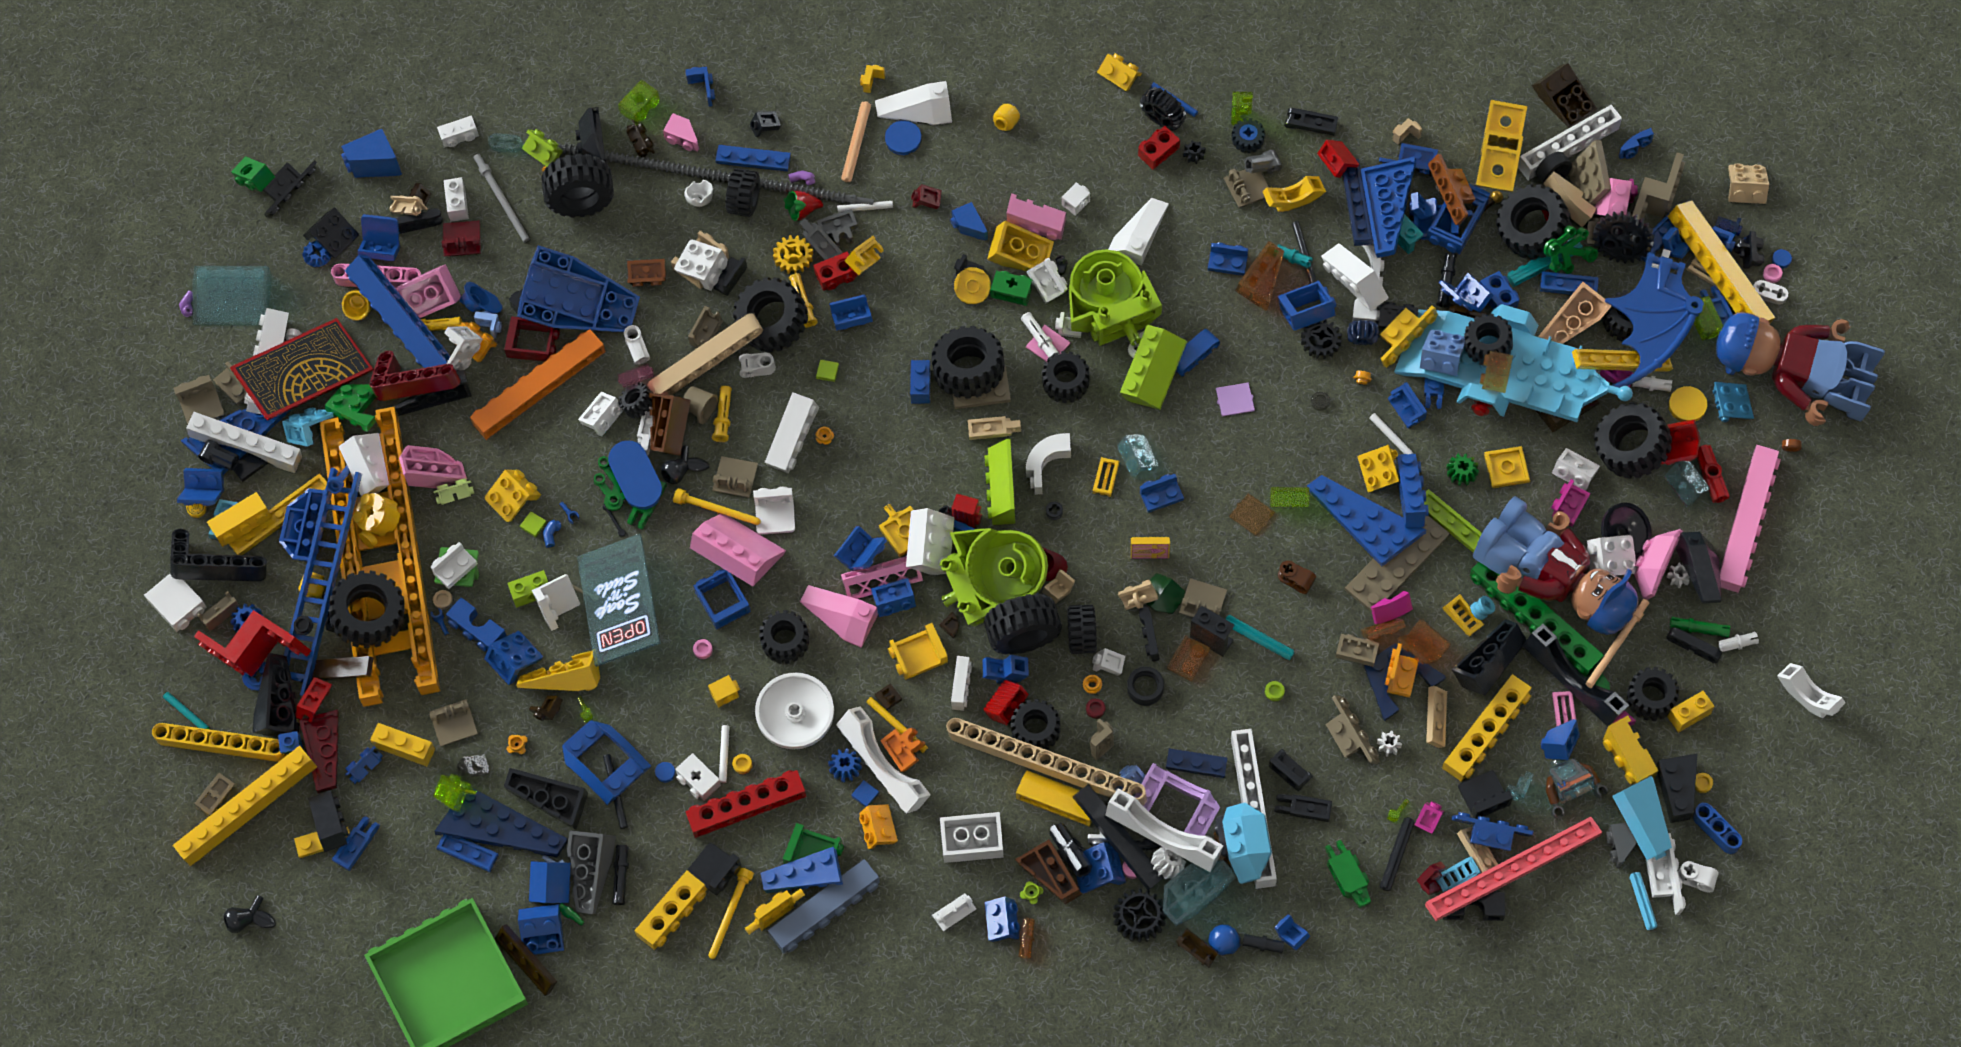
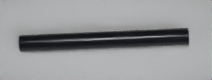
M1295 221L1292 223L1300 252L1310 257L1299 221ZM1311 264L1308 269L1305 268L1310 284L1317 282Z
M606 754L603 756L607 776L609 777L615 771L611 755ZM619 795L613 801L620 829L628 828L621 796Z

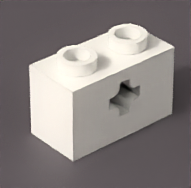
M462 177L444 180L447 213L450 221L469 219L466 191Z
M693 753L675 769L678 775L676 777L683 786L687 784L691 788V794L696 799L700 797L705 801L721 786L720 779Z

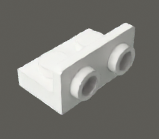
M472 115L437 127L444 148L454 147L463 141H472L475 137L479 136Z
M600 392L578 420L582 425L594 429L602 437L623 410L619 407L620 405L616 397Z
M1566 448L1558 458L1552 474L1567 482L1572 479L1574 480L1573 485L1586 491L1600 466Z
M458 542L456 545H452L446 554L437 558L433 562L431 569L433 574L450 589L478 563L464 549L463 545Z

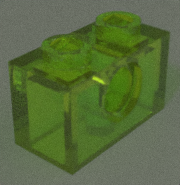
M641 79L619 102V112L631 121L632 119L637 122L643 121L651 108H655L659 103L658 90Z

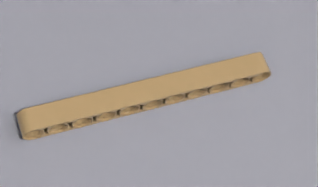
M952 718L947 722L946 727L949 737L955 742L1082 788L1089 784L1096 793L1112 798L1116 792L1114 789L1117 786L1124 787L1122 791L1132 796L1135 793H1141L1142 795L1136 799L1142 806L1147 802L1145 787L1140 783L959 718ZM954 728H961L958 732H952ZM978 734V737L970 738L971 735ZM992 740L997 741L993 745H988V743ZM1008 747H1014V750L1006 751ZM1028 753L1033 754L1030 758H1024V755ZM1044 760L1051 761L1049 764H1042ZM1064 766L1069 767L1066 771L1060 770ZM1081 773L1087 774L1083 778L1078 777V775ZM1098 780H1105L1103 784L1096 783Z

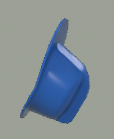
M473 282L465 284V292L460 297V302L468 310L474 313L483 310L490 313L501 312L502 305L494 294Z

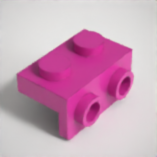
M1570 479L1568 484L1564 483L1560 494H1562L1560 499L1556 498L1551 507L1554 510L1552 517L1559 511L1564 512L1570 519L1569 526L1571 527L1575 524L1591 494L1573 485L1574 480Z

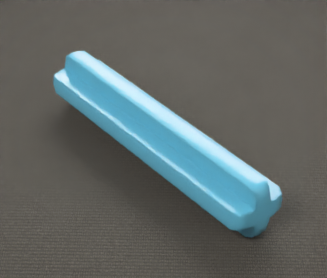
M1632 873L1630 880L1647 930H1653L1657 927V922L1641 873Z

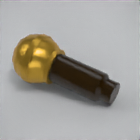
M1496 190L1491 193L1489 203L1484 211L1493 204L1502 201L1503 194L1500 191Z

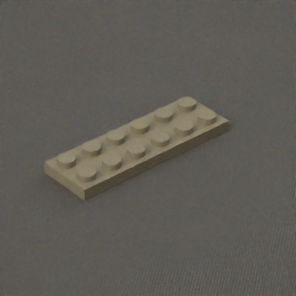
M1425 516V527L1422 528L1426 529V534L1382 567L1373 558L1344 590L1372 613L1371 606L1384 598L1389 599L1450 536V533L1431 517Z

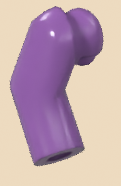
M802 170L788 174L791 183L805 180L807 185L815 183V176L811 172Z
M189 290L179 303L181 313L185 317H190L193 314L191 302L196 296Z

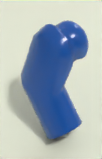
M551 520L545 527L543 536L546 548L555 546L553 534L561 529L560 521Z

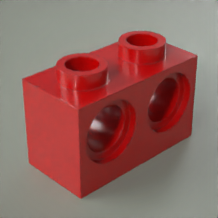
M1164 126L1161 129H1157L1147 141L1144 140L1139 144L1138 156L1154 170L1180 148V139Z
M848 251L813 265L814 273L823 291L827 289L833 290L839 284L844 282L850 283L857 277V273L845 262L849 256ZM831 275V277L825 278L824 276Z

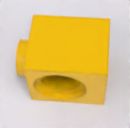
M729 675L708 685L718 708L739 698V685L736 680L732 681Z

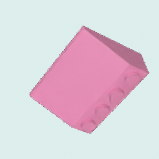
M723 514L703 522L692 533L690 549L751 586H754L786 552V550L755 531Z

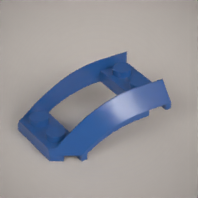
M593 720L585 724L562 746L565 764L607 806L651 767L644 757L613 727ZM606 735L629 759L601 782L578 758Z

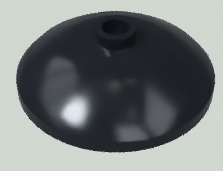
M1626 502L1613 505L1607 510L1602 519L1601 535L1602 537L1619 536L1618 531L1620 536L1631 535L1633 537L1635 559H1637L1639 556H1642L1644 551L1642 547L1645 541L1650 540L1652 537L1649 519L1642 509L1632 503Z

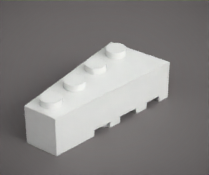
M1338 243L1321 256L1324 261L1323 267L1328 273L1331 272L1370 311L1389 298L1375 271Z
M792 392L765 460L767 466L789 473L790 469H794L796 464L795 458L803 447V441L819 409L814 400Z

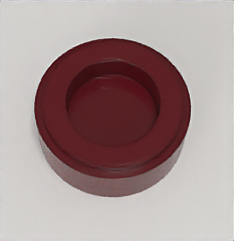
M1096 698L1088 701L1086 704L1087 715L1094 719L1101 718L1105 714L1104 702Z

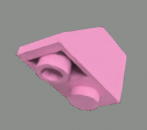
M673 113L663 130L666 141L672 145L679 144L688 151L694 150L698 152V141L689 119Z

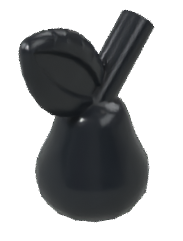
M684 445L681 449V459L669 460L663 463L661 474L668 483L678 484L682 481L688 469L704 471L710 466L703 459L689 458V446Z
M259 895L255 897L250 909L232 907L227 909L223 915L227 930L234 934L241 932L252 922L263 928L275 927L276 923L269 913L258 910L264 899Z

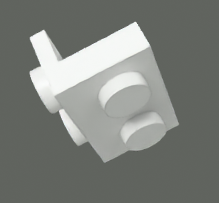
M1049 258L1027 271L1028 276L1032 279L1045 304L1068 290L1066 280L1060 277L1057 272V265Z

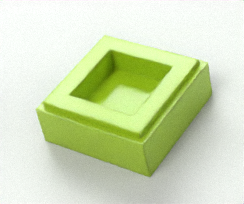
M820 360L816 378L835 382L839 363Z
M530 512L521 523L520 528L536 538L547 522L533 512Z

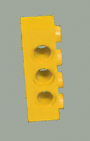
M686 871L634 930L636 936L653 950L657 947H662L667 941V935L671 931L675 932L678 929L680 920L684 916L688 917L691 914L693 905L697 901L701 902L704 899L707 890L705 884L689 871ZM683 894H690L687 900L680 899ZM670 909H677L674 915L667 914ZM657 924H664L661 930L654 929Z

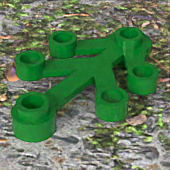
M1568 225L1564 229V234L1557 240L1551 239L1546 242L1544 254L1551 258L1550 270L1559 272L1562 269L1566 274H1571L1574 270V265L1571 262L1570 255L1582 256L1589 263L1596 260L1598 250L1592 246H1585L1584 248L1574 247L1588 237V230L1580 227L1576 232V228ZM1569 238H1573L1564 246L1562 245ZM1559 253H1561L1564 263L1563 265L1561 262H1559Z
M602 456L598 459V467L603 469L614 485L613 490L611 491L606 485L605 476L602 473L595 474L594 484L599 486L605 495L604 504L606 508L616 511L622 507L625 497L622 492L620 493L621 489L610 468L608 458ZM606 461L607 464L602 465L600 462ZM597 478L603 479L601 482L596 481ZM616 499L617 502L613 503L610 500Z

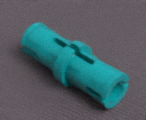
M1280 244L1275 249L1278 251L1274 252L1275 256L1284 258L1291 264L1296 263L1307 269L1312 264V257L1301 254L1296 249L1291 250Z

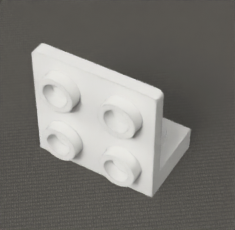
M467 326L447 327L444 333L457 346L446 364H452L455 370H465L470 366L473 355L480 349V343L483 339Z
M567 574L532 590L551 631L559 628L556 623L559 615L580 605Z

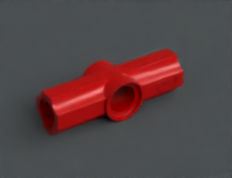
M1711 445L1700 446L1696 458L1702 472V480L1707 485L1713 503L1724 502L1730 496L1721 474L1722 468L1716 461ZM1708 472H1713L1716 476H1711Z

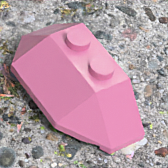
M407 445L399 457L408 486L437 489V486L455 484V481L466 478L462 462L455 461L450 455L437 448Z
M1681 529L1660 534L1645 541L1642 550H1644L1642 556H1639L1636 560L1635 566H1637L1634 574L1643 599L1648 600L1655 596L1680 535L1683 532Z

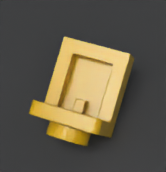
M866 65L865 74L861 75L860 79L863 92L871 93L874 78L885 79L884 67Z

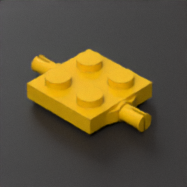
M888 504V507L886 505L884 510L890 517L879 525V529L898 556L902 557L907 554L910 517L913 508L909 506L903 511L896 512L891 504Z
M799 889L792 895L787 890L783 893H777L771 902L762 904L756 909L754 913L755 920L745 927L746 932L750 935L758 928L762 931L794 909L796 901L805 896L804 892Z

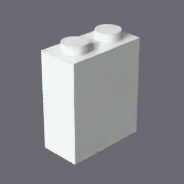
M170 574L144 594L147 601L176 632L185 629L189 622L197 617L198 613L203 614L204 609L207 608L203 600L184 580L174 579Z

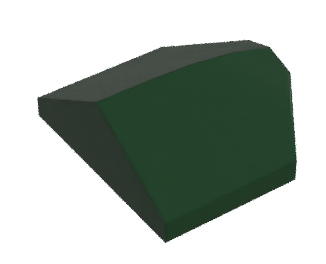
M1156 573L1150 581L1158 595V600L1146 604L1155 611L1173 614L1182 603L1186 592L1172 578Z

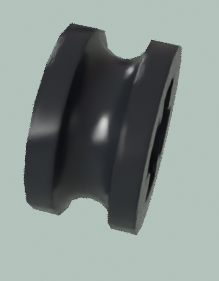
M1054 501L1047 504V517L1051 520L1060 519L1063 515L1062 505ZM1053 507H1056V510L1059 509L1057 514L1050 513L1049 511H1052Z

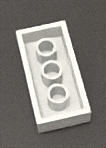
M957 656L951 698L952 710L964 711V707H967L968 687L970 685V673L972 672V662L969 657Z

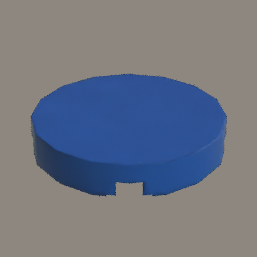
M910 121L895 122L886 130V145L891 152L897 155H908V153L916 151L921 144L920 129Z

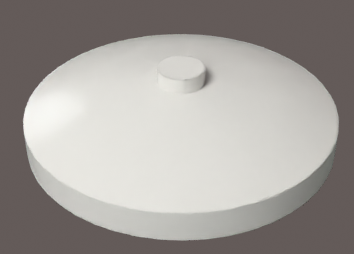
M787 673L774 678L761 690L756 701L755 715L760 731L771 743L786 749H802L817 743L826 735L833 722L834 705L830 692L821 681L804 673Z

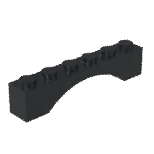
M1544 624L1532 632L1522 645L1607 727L1629 707V704L1615 691L1604 689L1596 684L1589 688L1586 685L1588 679L1570 663L1560 646L1557 636Z

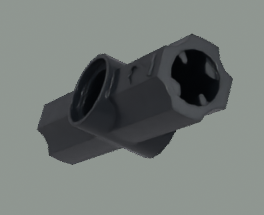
M1061 822L1054 824L1050 828L1049 834L1059 848L1057 850L1058 854L1070 865L1076 876L1080 878L1087 876L1091 872L1092 865L1082 852L1084 850L1082 844L1071 835L1065 824Z

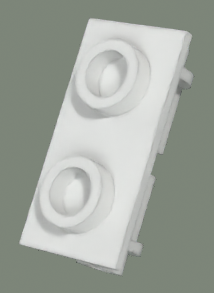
M964 893L932 916L940 928L945 931L975 911L976 908L972 903L971 897Z

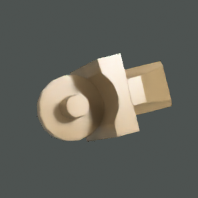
M1150 580L1143 581L1142 584L1134 587H1126L1123 591L1118 592V596L1126 610L1134 607L1140 609L1143 608V604L1158 600V595Z

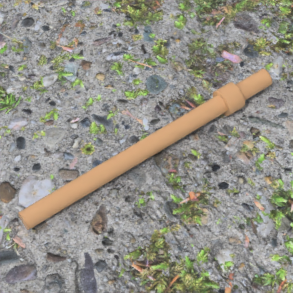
M1643 599L1631 620L1622 629L1586 682L1589 688L1594 686L1635 624L1640 622L1644 616L1643 612L1649 605L1648 600Z

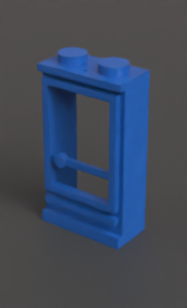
M1471 184L1469 186L1476 199L1472 204L1478 207L1475 213H1472L1471 210L1467 211L1468 216L1473 217L1462 237L1459 238L1437 228L1448 209L1444 201L1431 227L1428 229L1426 239L1430 243L1440 245L1449 252L1461 254L1488 205L1491 194Z

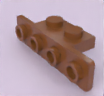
M1437 154L1428 163V166L1455 225H1460L1468 216L1464 204H1472L1476 199L1463 170L1448 169L1442 155Z

